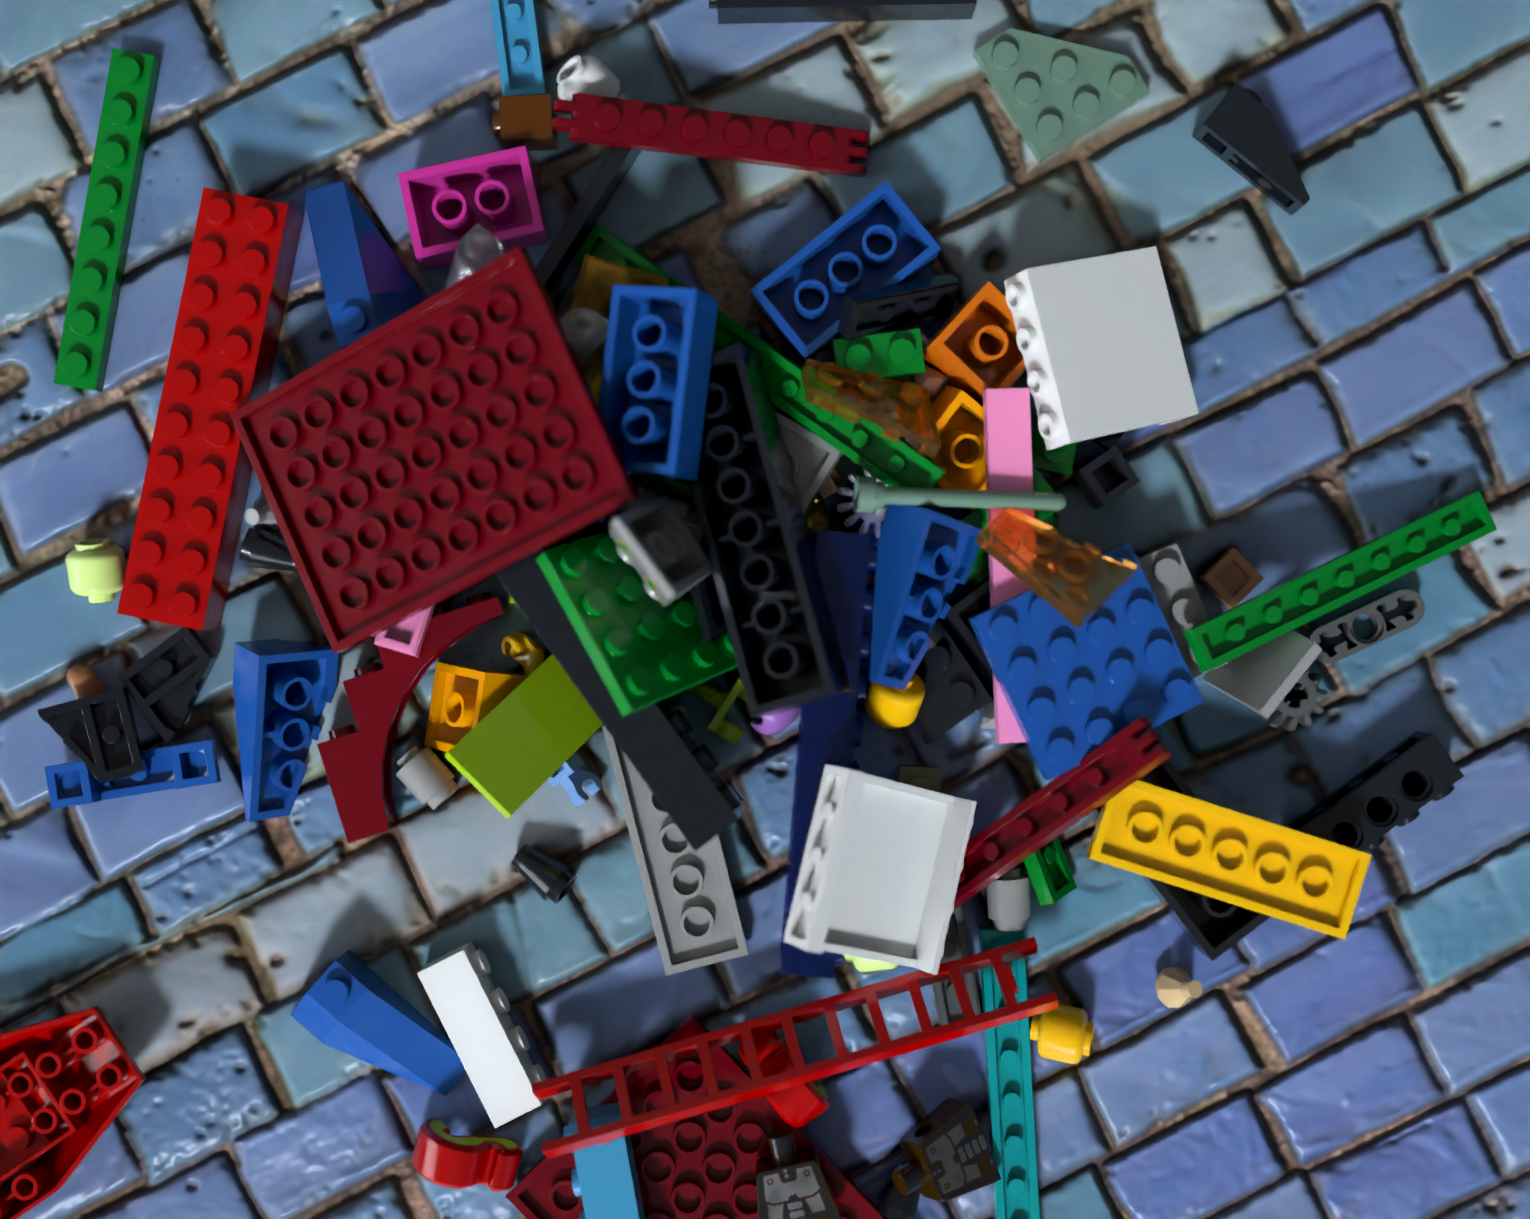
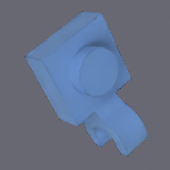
M575 752L548 781L554 788L561 784L567 792L569 800L579 807L589 799L582 786L591 795H594L603 788V784L594 773L584 772L579 769L585 763Z

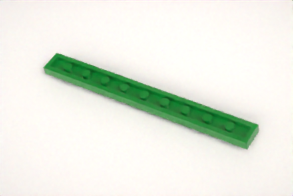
M595 225L575 260L576 263L582 266L584 256L588 254L669 278L668 287L690 288L602 225ZM717 308L712 353L739 342L759 352L774 405L884 482L887 486L936 488L947 472L945 468L724 311Z

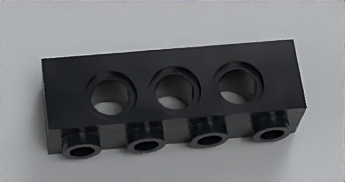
M1415 731L1286 827L1334 842L1332 839L1333 828L1338 823L1343 822L1346 829L1345 836L1337 843L1368 852L1381 845L1385 840L1384 834L1395 826L1401 827L1415 820L1420 814L1419 809L1429 801H1438L1449 795L1455 788L1453 784L1464 777V775L1434 734ZM1411 771L1414 777V784L1409 791L1404 792L1402 779L1405 774ZM1377 797L1380 808L1378 813L1370 818L1367 814V805L1372 798Z

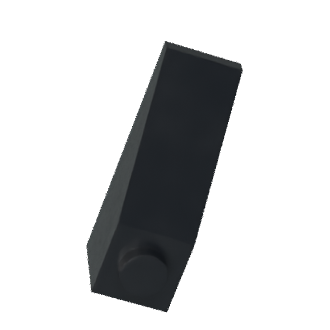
M1235 84L1192 137L1289 215H1293L1309 201L1310 197L1270 110L1262 105V99L1254 91L1248 88L1242 89L1239 85Z

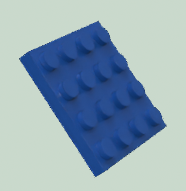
M1130 542L1122 543L969 618L970 624L1043 779L1050 780L1078 766L1081 759L1140 717L1148 716L1153 724L1150 728L1152 729L1204 702Z

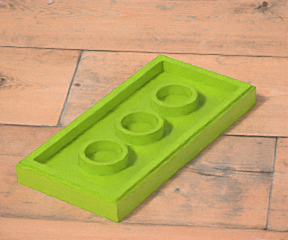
M552 654L457 742L444 757L508 819L603 723Z

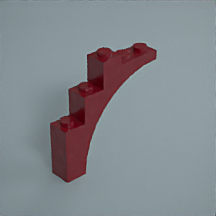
M491 591L466 598L468 604L466 607L452 611L450 604L434 608L419 657L377 645L384 669L380 668L379 662L354 669L355 678L343 681L358 731H355L353 724L329 731L330 740L319 743L317 746L348 843L389 831L399 825L392 793V757L398 726L410 696L427 670L452 644L477 627L510 613L505 597L497 596L493 598Z

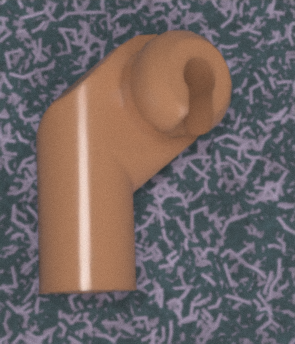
M75 665L68 670L66 681L70 685L76 699L105 692L93 669L84 665Z

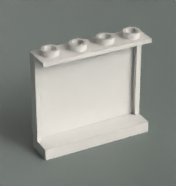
M1156 246L1027 268L1004 281L1006 303L1012 312L1017 332V346L1023 355L1028 375L1027 385L1034 398L1039 418L1038 428L1041 436L1044 438L1047 451L1067 444L1146 426L1164 425L1199 414Z
M825 764L783 942L809 952L822 954L823 951L913 967L937 975L944 953V943L950 917L954 910L955 895L964 866V856L970 830L974 823L977 802L865 774L856 770Z

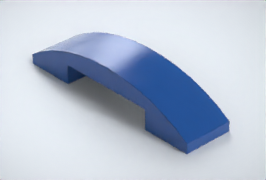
M211 739L142 750L147 767L146 772L106 783L99 782L85 767L82 760L46 766L44 768L51 809L221 782L215 740Z

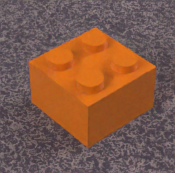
M990 281L976 289L923 347L924 358L938 372L949 377V383L955 388L963 390L982 407L983 390L1010 388L1026 370L1022 352L1017 346V332L1012 312L1006 303L1005 296Z

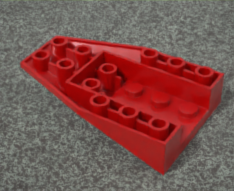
M98 1006L0 1033V1219H17L60 1190L146 1079Z

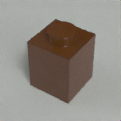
M551 94L499 96V111H493L492 116L495 138H500L506 149L526 145L528 151L558 150L557 130L552 128L553 118L557 117V112L553 110L554 101Z

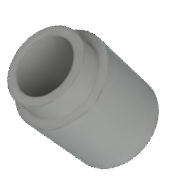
M414 746L396 762L401 767L396 776L422 805L427 803L433 810L459 788L453 780L456 776L429 746L422 751L417 746Z
M1015 866L986 886L988 918L992 919L993 929L1018 931L1026 929L1027 919L1031 917L1029 875L1021 873L1020 866Z

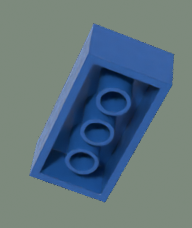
M885 181L750 290V299L802 365L805 366L829 347L833 340L842 336L837 330L846 293L909 282L936 260L941 247L890 184Z
M613 285L599 408L630 475L697 481L718 300L697 288Z

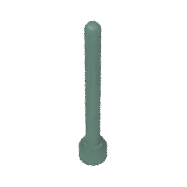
M856 476L853 488L854 511L863 513H874L875 509H883L884 504L1060 511L1065 508L1067 503L1065 496L1060 493L885 486L884 482L877 481L876 477Z

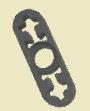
M1391 590L1310 628L1304 636L1315 641L1317 644L1321 642L1320 634L1322 637L1329 638L1342 634L1346 640H1339L1328 646L1329 654L1321 652L1313 662L1321 664L1338 662L1416 625L1424 615V601L1413 590ZM1397 599L1399 601H1408L1410 607L1404 611L1406 618L1403 615H1395L1384 619L1380 613L1389 612L1397 608ZM1361 614L1367 615L1373 622V631L1365 639L1357 637L1352 629L1354 619Z

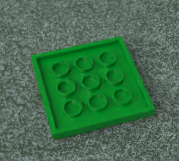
M610 530L544 551L536 559L623 717L738 667L728 630L703 643L690 590L665 607L660 601L654 600L644 589L642 584L643 578L634 566L626 563L619 556L615 547L616 542L611 537Z

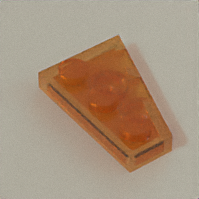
M810 359L806 360L801 371L805 401L854 423L862 419L868 420L883 429L882 436L896 442L903 436L922 445L920 453L933 459L941 448V442L927 388L912 382L903 383L883 378L872 372L863 373L843 368L832 362L822 363Z
M1007 507L983 528L976 539L978 545L1078 629L1135 575L1139 565L1126 559L1120 563L1100 554L1101 548L1085 542L1084 546L1066 539L1059 535L1057 528L1010 507Z

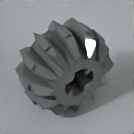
M1309 666L1292 688L1295 692L1294 697L1282 700L1267 719V724L1275 728L1282 724L1284 729L1288 731H1295L1298 722L1303 726L1313 724L1310 712L1322 714L1325 711L1322 705L1316 703L1317 697L1323 698L1329 694L1326 689L1315 687L1323 678L1321 673L1314 672L1309 674Z

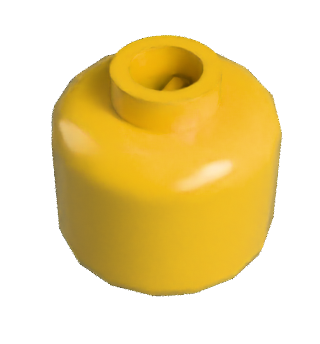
M915 672L905 690L870 681L864 698L865 710L873 721L883 728L898 729L906 727L915 721L925 696V684Z
M1058 1004V1009L1033 1016L1030 1040L1037 1041V1051L1041 1057L1069 1064H1077L1083 1055L1090 1056L1095 1022L1088 1021V1014L1084 1009Z

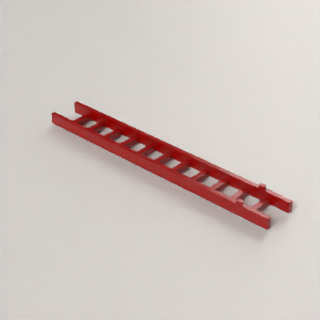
M1031 937L940 964L937 975L922 970L547 1079L531 1084L532 1093L539 1100L571 1090L579 1133L541 1143L542 1152L549 1159L600 1143L603 1145L609 1144L617 1138L1058 1009V998L1054 992L1020 1003L1017 1001L1015 994L1018 993V986L1010 964L1005 962L1037 953V942L1035 937ZM992 966L1006 1007L975 1015L962 975ZM951 979L964 1019L933 1028L920 987ZM909 991L921 1032L890 1041L878 1000ZM867 1003L879 1044L847 1053L836 1012ZM826 1016L837 1057L805 1066L794 1024ZM783 1028L794 1069L763 1078L753 1036ZM742 1040L752 1082L720 1091L710 1049ZM699 1053L708 1095L677 1103L668 1061ZM656 1065L665 1107L634 1116L626 1074ZM614 1078L622 1120L591 1129L584 1086H595L603 1080Z

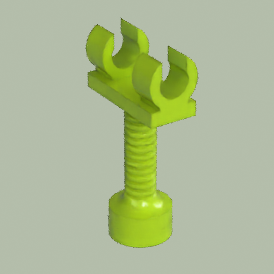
M737 678L728 694H722V691L718 692V689H715L714 686L711 687V684H708V682H702L689 688L690 692L697 694L701 699L704 698V701L708 700V703H711L712 706L715 705L717 709L707 728L736 746L744 730L723 717L737 696L747 702L741 678Z

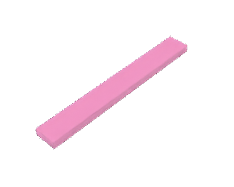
M1030 388L983 390L986 490L1033 492ZM987 508L990 608L1037 585L1034 510ZM993 672L995 743H1025L1026 740Z

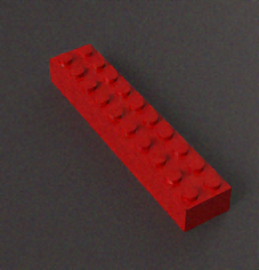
M203 188L117 614L202 631L220 630L253 466L230 414L269 391L304 218L289 204Z

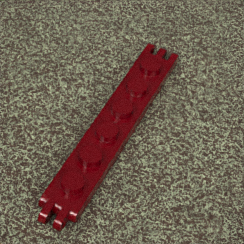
M583 93L572 94V101H554L553 110L557 113L570 114L571 119L553 118L552 128L558 131L570 132L569 139L575 142L853 177H865L867 174V166L851 163V159H868L867 148L852 146V142H869L870 133L865 130Z
M1148 716L1135 720L1081 759L1078 766L1060 774L970 839L967 843L964 866L955 895L954 909L1167 760L1172 754L1166 745L1158 747L1151 753L1149 752V750L1162 741L1157 731H1151L1142 738L1139 737L1153 725Z

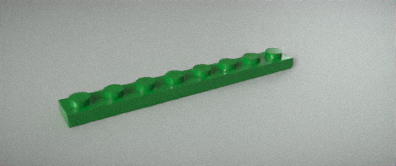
M116 48L112 50L53 382L61 386L101 393L103 391L161 61L155 55Z
M1480 491L1468 493L1183 631L1201 672L1210 671L1497 530Z

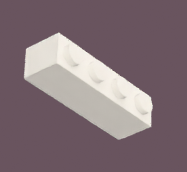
M469 942L427 963L417 974L491 1122L497 1128L542 1105L545 1098L538 1100L532 1093L531 1084L547 1080V1077L539 1064L533 1065L526 1051L529 1049L528 1039L519 1025L514 1027L507 1013L510 1011L508 999L500 987L495 989L488 975L491 972V968L486 955L481 949L475 950L472 942Z

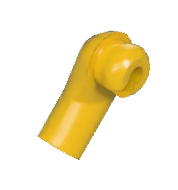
M516 632L503 638L501 643L503 654L506 657L511 656L524 667V676H529L545 661L544 650L528 635Z

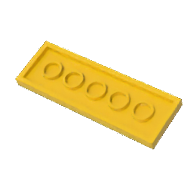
M1137 780L1102 805L1086 854L1089 859L1344 940L1346 939L1372 856L1369 853L1140 780Z

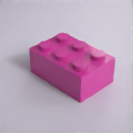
M526 145L397 173L415 256L427 270L506 253L518 246L529 248L551 243L534 162Z

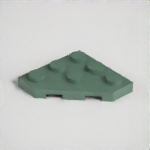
M1015 28L1008 29L975 49L973 54L974 59L1038 163L1141 102L1151 93L1127 55Z

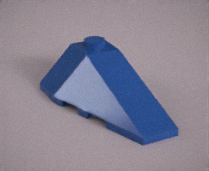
M344 180L303 192L326 303L339 348H345L424 302L422 291L408 274L397 255L385 241Z
M889 504L877 542L869 681L905 690L930 646L928 634L938 617L945 619L951 608L947 600L956 584L964 585L972 571L984 530L929 509L912 505Z
M280 639L235 642L233 690L245 817L249 822L288 816L291 813L307 770L304 761L312 740H318L322 727L318 724L326 702L331 703L336 692L339 653H334L331 646Z
M350 950L346 951L331 964L291 1013V1016L321 1043L444 1096L449 1093L466 1073L451 1040Z

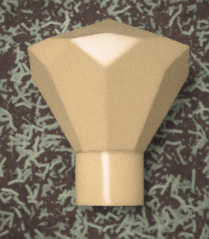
M1178 966L1163 968L1155 981L1157 998L1168 1008L1182 1007L1191 998L1201 996L1203 991L1201 983L1197 980H1191L1188 973Z

